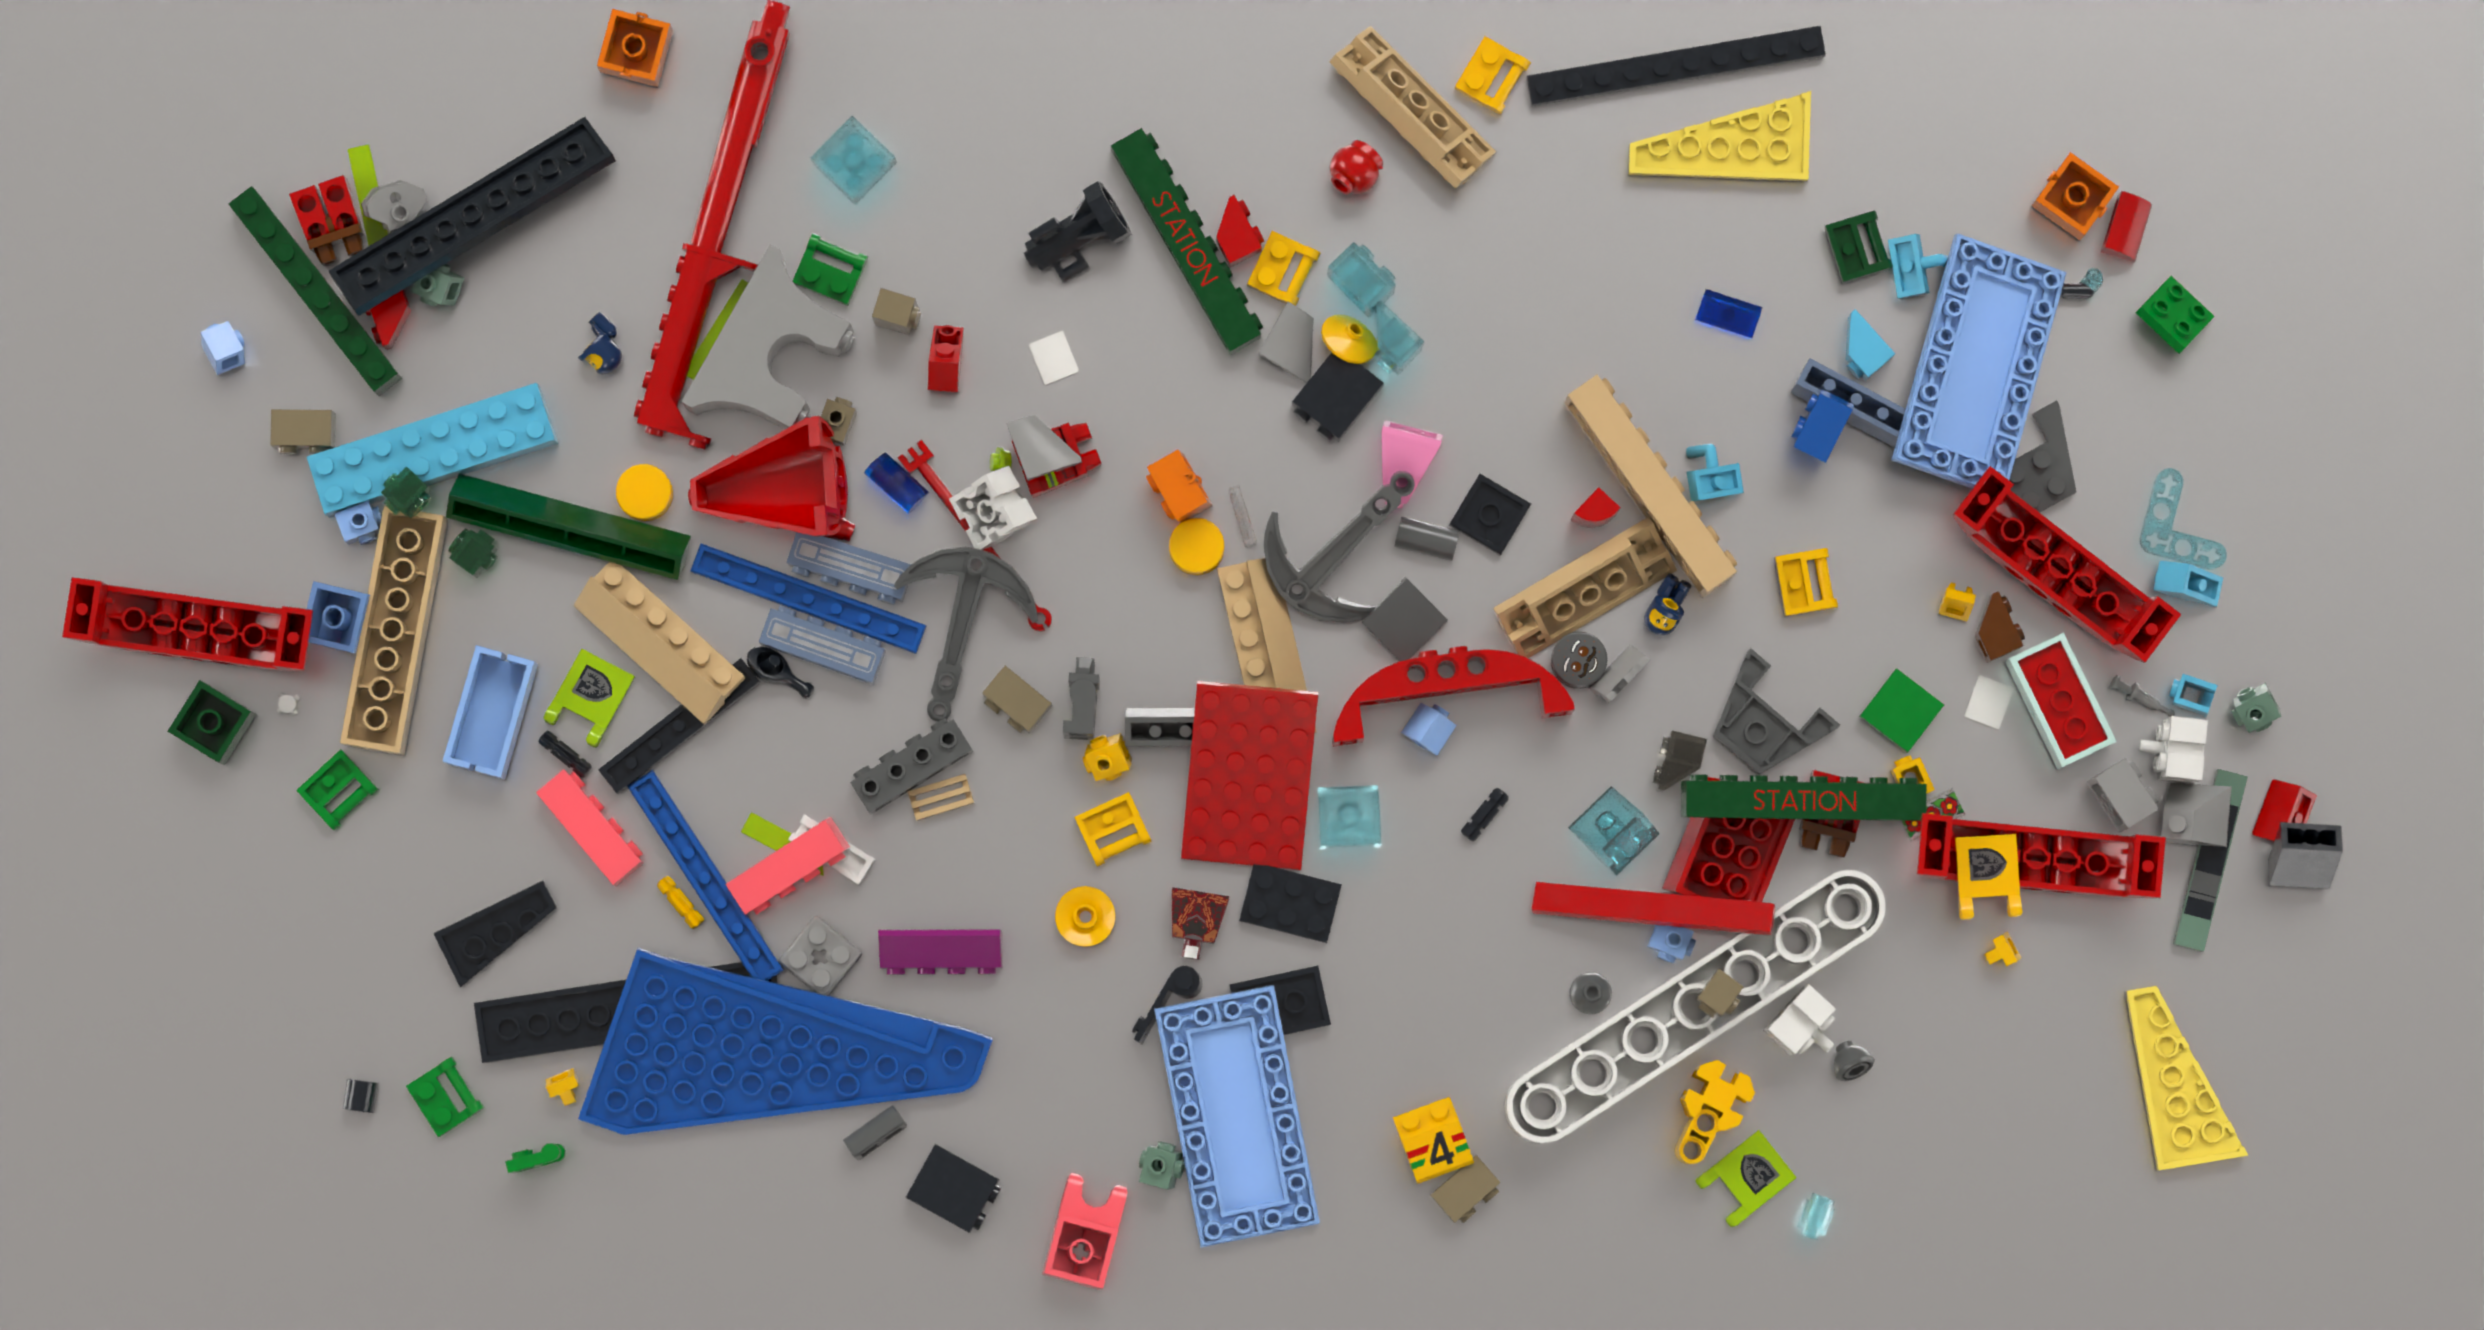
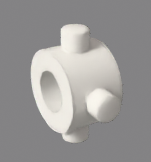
M283 692L278 695L280 699L276 709L277 713L281 714L284 712L295 716L298 713L296 709L298 707L297 701L300 700L299 696L296 694L292 697L284 695Z

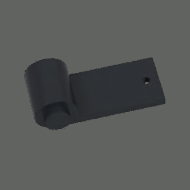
M1180 966L1171 973L1146 1018L1140 1016L1132 1029L1133 1033L1138 1031L1134 1037L1136 1042L1141 1045L1144 1043L1156 1022L1154 1009L1164 1007L1172 993L1185 999H1191L1201 992L1203 983L1197 971L1189 966Z

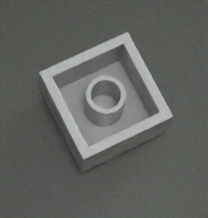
M2126 758L2087 781L2119 833L2129 829L2159 810L2156 806V803L2159 802L2157 796L2150 787L2145 789L2139 779L2142 777L2139 768L2133 761L2129 763Z

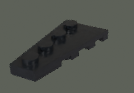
M544 880L434 932L433 934L459 987L461 988L521 936L556 909L557 906Z

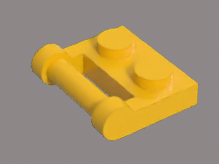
M1484 36L1454 89L1490 110L1501 114L1505 108L1504 102L1523 70L1527 71L1531 62ZM1507 61L1513 64L1495 96L1490 97L1486 95L1504 62Z
M1271 231L1247 282V286L1285 304L1290 302L1296 306L1299 301L1297 296L1313 262H1317L1321 253L1309 246ZM1297 253L1303 257L1287 291H1282L1278 288L1294 254Z
M1828 548L1774 557L1785 617L1838 608L1837 598L1833 597L1826 559L1829 557ZM1815 560L1822 598L1820 601H1814L1807 561Z
M1129 792L1074 817L1097 867L1104 864V860L1141 843L1146 845L1152 842ZM1134 824L1137 830L1136 833L1101 849L1098 848L1095 841Z

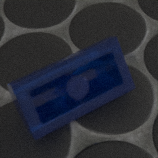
M886 452L870 463L864 472L866 476L908 514L929 493L927 489Z

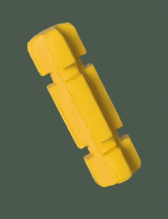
M670 876L664 877L657 883L658 889L668 896L667 900L680 916L686 918L684 921L692 929L697 928L703 923V916L698 910L695 911L693 909L694 905L681 889L675 887L677 884Z

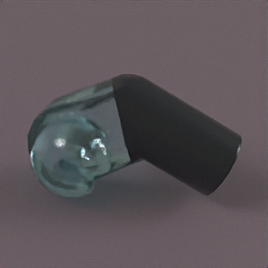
M2091 268L2078 284H2063L2062 298H2091L2102 286V272L2097 268Z

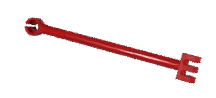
M922 440L918 441L917 445L923 451L920 456L913 447H910L907 451L914 459L912 462L909 463L903 454L897 458L910 475L917 469L966 532L970 527L966 519L960 520L949 500L953 495L928 464V461L934 455ZM992 546L983 549L999 557ZM1036 605L1037 614H1043L1046 617L1044 623L1047 627H1050L1052 623L1051 613L1047 609ZM1028 616L1029 626L1033 630L1038 632L1045 631L1043 624L1032 623Z

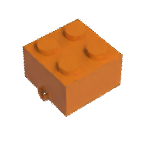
M612 9L597 63L600 73L658 87L673 34L671 24L648 18V15L645 13L636 12L635 15Z
M2070 152L2057 171L2053 170L2047 179V185L2031 206L2072 236L2081 240L2098 217L2101 218L2108 208L2105 206L2116 193L2119 186Z
M1179 449L1147 467L1150 474L1146 478L1153 491L1157 494L1161 493L1165 500L1161 502V505L1167 516L1172 520L1176 519L1181 523L1213 506L1201 485V477L1194 473L1184 453Z

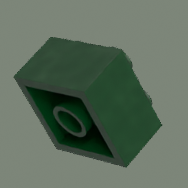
M199 680L167 732L216 762L225 765L255 718L256 713Z

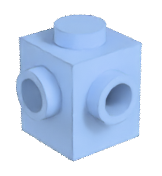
M229 321L210 325L205 331L201 332L202 348L217 375L245 364L244 340L239 330L233 331Z
M366 501L334 513L343 539L348 545L358 541L362 545L377 539L376 534H379L382 513L378 506L373 507L372 503Z
M1420 703L1401 733L1418 746L1437 756L1457 725L1447 718L1450 713L1440 706L1434 704L1431 708Z
M1655 925L1647 947L1658 951L1657 957L1670 963H1674L1675 959L1681 961L1684 955L1690 957L1696 943V940L1692 938L1694 931L1684 927Z

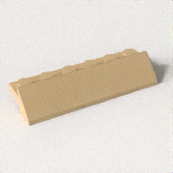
M1371 26L1358 34L1349 45L1336 53L1329 61L1336 68L1337 72L1345 77L1357 89L1358 93L1366 98L1378 110L1379 114L1387 119L1399 131L1400 135L1408 140L1421 153V156L1430 162L1455 189L1461 184L1464 185L1496 153Z
M1647 517L1493 609L1499 619L1500 626L1516 653L1529 658L1557 642L1565 635L1574 632L1664 579L1669 573L1676 572L1677 569L1669 551L1662 543L1654 523Z
M1266 559L1247 560L1244 563L1218 568L1217 572L1243 684L1307 691L1287 603L1279 594L1267 571Z
M609 562L594 578L591 576L574 603V607L704 725L725 704L724 700L745 679L741 672L620 564Z

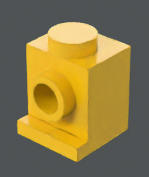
M1908 755L1894 762L1896 768L1890 770L1895 783H1899V778H1905L1906 773H1913L1915 778H1918V784H1927L1926 794L1935 790L1920 757L1913 760L1911 755Z

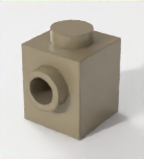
M836 397L835 401L827 399L821 417L830 425L834 432V436L830 437L832 442L845 446L857 411L855 408H852L853 403L840 397Z
M1717 969L1696 998L1701 1003L1698 1008L1711 1018L1715 1014L1722 1017L1725 1012L1731 1015L1740 1003V1000L1736 997L1744 986L1721 969Z

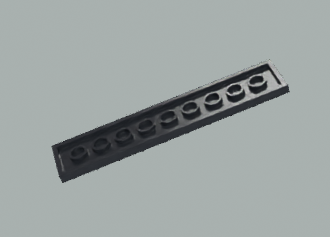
M583 117L330 269L328 272L357 316H360L614 163L615 158L586 117Z
M742 962L710 967L751 977ZM774 977L769 982L778 984V977ZM626 980L474 1003L482 1063L604 1045Z

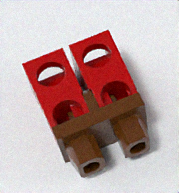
M344 175L318 183L328 213L324 209L319 189L315 185L289 194L307 239L309 249L316 254L323 266L337 261L333 248L335 245L344 243L348 256H354L364 250L361 236L365 234L352 198L348 179Z
M1817 770L1811 771V776L1828 777V782L1839 783L1840 776ZM1802 819L1799 830H1802L1801 847L1817 851L1821 835L1830 837L1832 840L1828 854L1844 858L1850 843L1855 842L1860 820Z

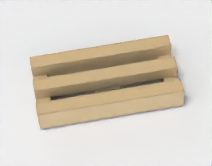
M966 774L907 791L916 821L974 803ZM962 782L963 787L919 801L916 800L918 795ZM964 793L966 795V799L920 813L919 807Z

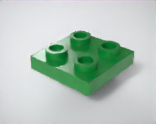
M2172 275L2135 312L2178 354L2215 317Z

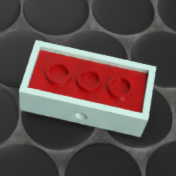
M2064 632L2005 661L2057 770L2117 742Z

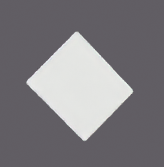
M1063 331L1029 344L1044 385L1079 372Z
M1979 675L1964 717L1995 729H2000L2014 687Z

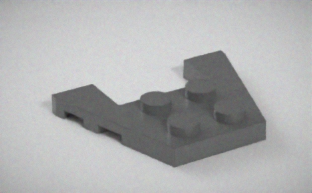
M2057 400L2032 414L2047 442L2016 458L2009 480L2014 484L2010 490L2039 513L2077 492L2060 405Z
M1750 649L1745 656L1713 736L1760 775L1836 730L1840 724L1819 707L1800 730L1796 729L1752 691V688L1768 671L1771 665L1753 649Z

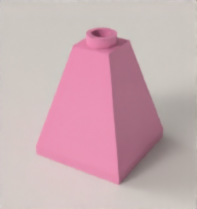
M1385 420L1382 428L1383 485L1390 484L1392 475L1397 471L1409 472L1415 484L1412 493L1401 497V504L1397 508H1402L1403 504H1407L1440 448L1443 435ZM1403 477L1396 481L1399 487H1405L1408 483L1407 479Z

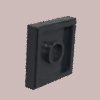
M1480 473L1449 526L1501 556L1531 503Z

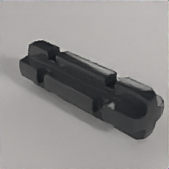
M548 730L544 732L539 738V744L547 750L550 749V753L569 768L572 767V771H575L580 777L586 776L592 768L591 764L584 758L580 759V755L563 741H558V737Z
M1495 788L1489 795L1491 799L1489 801L1485 800L1471 817L1473 821L1471 823L1467 822L1462 828L1461 832L1467 839L1473 842L1476 841L1481 834V828L1485 829L1499 812L1498 807H1503L1509 800V796L1503 790Z

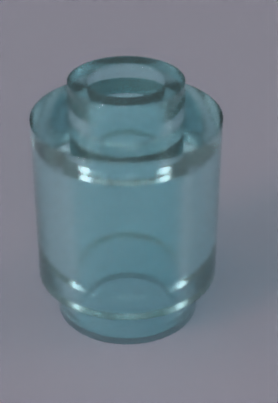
M1812 1193L1810 1200L1807 1199L1797 1225V1227L1802 1229L1801 1235L1814 1240H1818L1819 1236L1826 1237L1835 1212L1833 1208L1834 1200Z

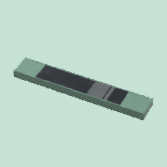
M2221 769L2216 771L2213 785L2232 787L2227 847L2198 845L2174 945L2201 952L2205 950L2248 776Z

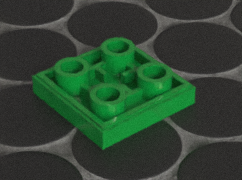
M1896 668L1859 717L1908 753L1943 708L1944 704Z

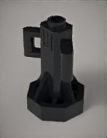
M1099 181L1083 190L1085 196L1072 215L1062 221L1053 217L1028 233L1031 240L1025 243L1027 251L1024 252V256L1032 268L1038 266L1041 271H1044L1053 265L1061 280L1066 282L1089 268L1086 259L1080 251L1081 247L1093 240L1111 239L1112 242L1117 244L1132 235L1128 223L1115 200L1103 183ZM1073 253L1077 261L1063 269L1059 261Z

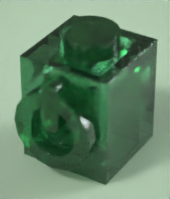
M406 466L398 475L393 473L384 482L383 486L385 489L381 492L387 498L383 503L395 515L401 511L406 517L412 518L430 502L431 496L429 493L432 490Z
M465 528L454 539L448 552L451 553L449 558L475 578H478L484 569L488 571L496 562L498 556L495 553L498 549L492 545L495 539L480 529L476 533L471 529Z

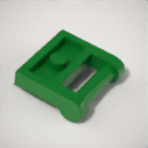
M812 233L793 278V283L848 306L867 263L868 255L861 252L855 254L821 240V236ZM816 251L853 265L851 274L814 259Z
M340 749L296 791L328 826L335 830L341 825L339 823L340 820L369 794L373 795L379 789L346 753ZM356 779L361 786L330 813L325 806Z
M453 1057L444 1060L435 1068L406 1086L438 1137L446 1134L485 1108L480 1100L477 1101L457 1071L455 1067L457 1063ZM444 1073L467 1107L459 1112L438 1079Z
M548 1143L542 1147L541 1152L533 1153V1149H526L512 1153V1159L505 1161L508 1173H518L559 1162L565 1158L566 1150L561 1144Z

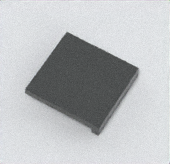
M1404 577L1401 583L1362 623L1399 661L1410 659L1448 619Z

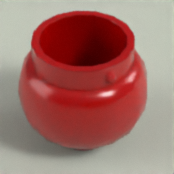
M1354 140L1348 146L1340 148L1332 157L1329 165L1332 176L1331 182L1336 189L1344 194L1366 193L1375 185L1379 177V170L1383 169V160L1370 145L1360 140Z

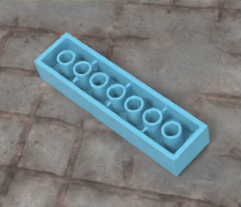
M534 383L307 456V460L324 514L331 518L335 516L334 513L366 501L374 504L455 478L459 473L467 474L559 443L541 387Z

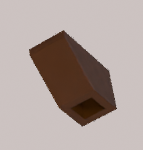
M1999 591L1989 596L1975 633V638L1987 663L2024 646L2022 640L2025 639L2024 633L2018 623L2013 624L2009 615L2012 612L2011 605L2006 596L2001 597Z

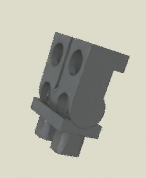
M1076 657L1075 673L1069 672L1068 683L1073 712L1072 721L1063 720L1064 739H1094L1097 706L1096 690H1100L1099 674H1094L1095 658Z

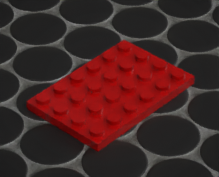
M1197 681L1181 859L1252 866L1253 864L1267 865L1276 868L1301 870L1318 692Z

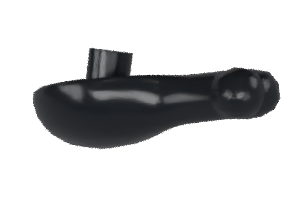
M761 646L754 647L748 652L747 664L753 674L759 679L769 683L785 684L798 691L803 698L811 696L814 686L797 678L780 653L771 648Z

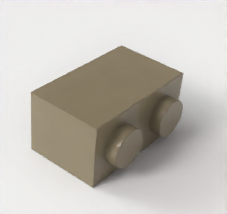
M881 288L872 318L877 326L910 335L912 328L917 329L922 312H920L915 298Z
M271 409L270 445L274 449H279V454H297V449H309V454H316L335 448L336 413L332 410Z
M1006 665L982 692L983 696L987 698L983 703L996 714L1001 710L1010 718L1007 723L1019 733L1025 729L1030 734L1052 707L1050 701Z
M1477 1155L1473 1157V1164L1460 1168L1430 1195L1454 1223L1459 1219L1462 1223L1467 1221L1477 1212L1473 1207L1480 1200L1487 1203L1499 1192L1496 1186L1501 1182Z

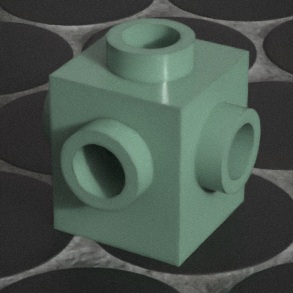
M444 264L416 281L411 292L421 296L420 301L431 306H437V304L455 305L465 277L451 272V266Z
M2266 683L2256 688L2252 686L2241 690L2237 697L2233 699L2235 709L2231 712L2239 727L2245 725L2249 733L2254 730L2256 732L2263 731L2272 725V721L2281 717L2280 708Z
M1158 1141L1157 1145L1148 1146L1147 1151L1143 1150L1139 1160V1168H1142L1139 1182L1167 1190L1175 1188L1176 1180L1182 1177L1185 1167L1184 1161H1182V1152L1175 1151V1145Z

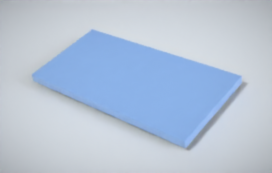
M1961 234L1954 235L1892 461L1969 488L1974 487L1989 466L2010 480L2067 272Z
M1274 985L1155 1008L1154 1011L1200 1246L1206 1247L1320 1224Z

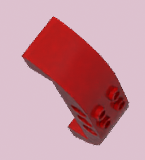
M1989 466L1953 513L1954 519L1961 529L2001 567L2071 621L2112 648L2145 663L2182 614L2159 596L2151 598L2146 596L2012 492L2010 489L2014 484Z
M71 577L62 637L94 645L183 659L270 670L304 671L313 610L282 606L281 609L113 586L102 581Z
M1467 646L1449 648L1448 654L1438 655L1437 650L1419 652L1418 658L1403 660L1389 665L1368 677L1345 703L1335 726L1332 743L1333 747L1363 743L1364 733L1360 707L1537 683L1542 719L1572 715L1575 707L1567 690L1556 677L1541 665L1524 656L1508 651L1491 649L1468 651ZM1472 661L1479 662L1483 667V672L1480 674L1471 673L1468 669V663ZM1442 665L1451 667L1453 676L1450 678L1441 677L1437 671L1438 668ZM1412 669H1417L1422 672L1424 679L1420 682H1413L1408 678L1407 673Z
M1922 813L1917 863L1918 875L1958 882L1955 838L2016 834L2020 889L2107 897L2161 898L2166 837L2139 834L2121 836L1953 819V816Z

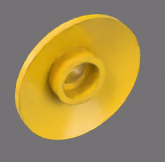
M1337 314L1327 318L1322 325V339L1327 348L1338 358L1349 363L1362 364L1374 357L1377 351L1376 339L1371 330L1358 319L1348 315Z
M1090 886L1073 888L1065 893L1057 904L1055 911L1056 926L1063 938L1074 945L1081 947L1097 945L1110 935L1114 927L1115 909L1113 903L1104 892ZM1084 911H1088L1091 914V920L1087 923L1080 920V914Z

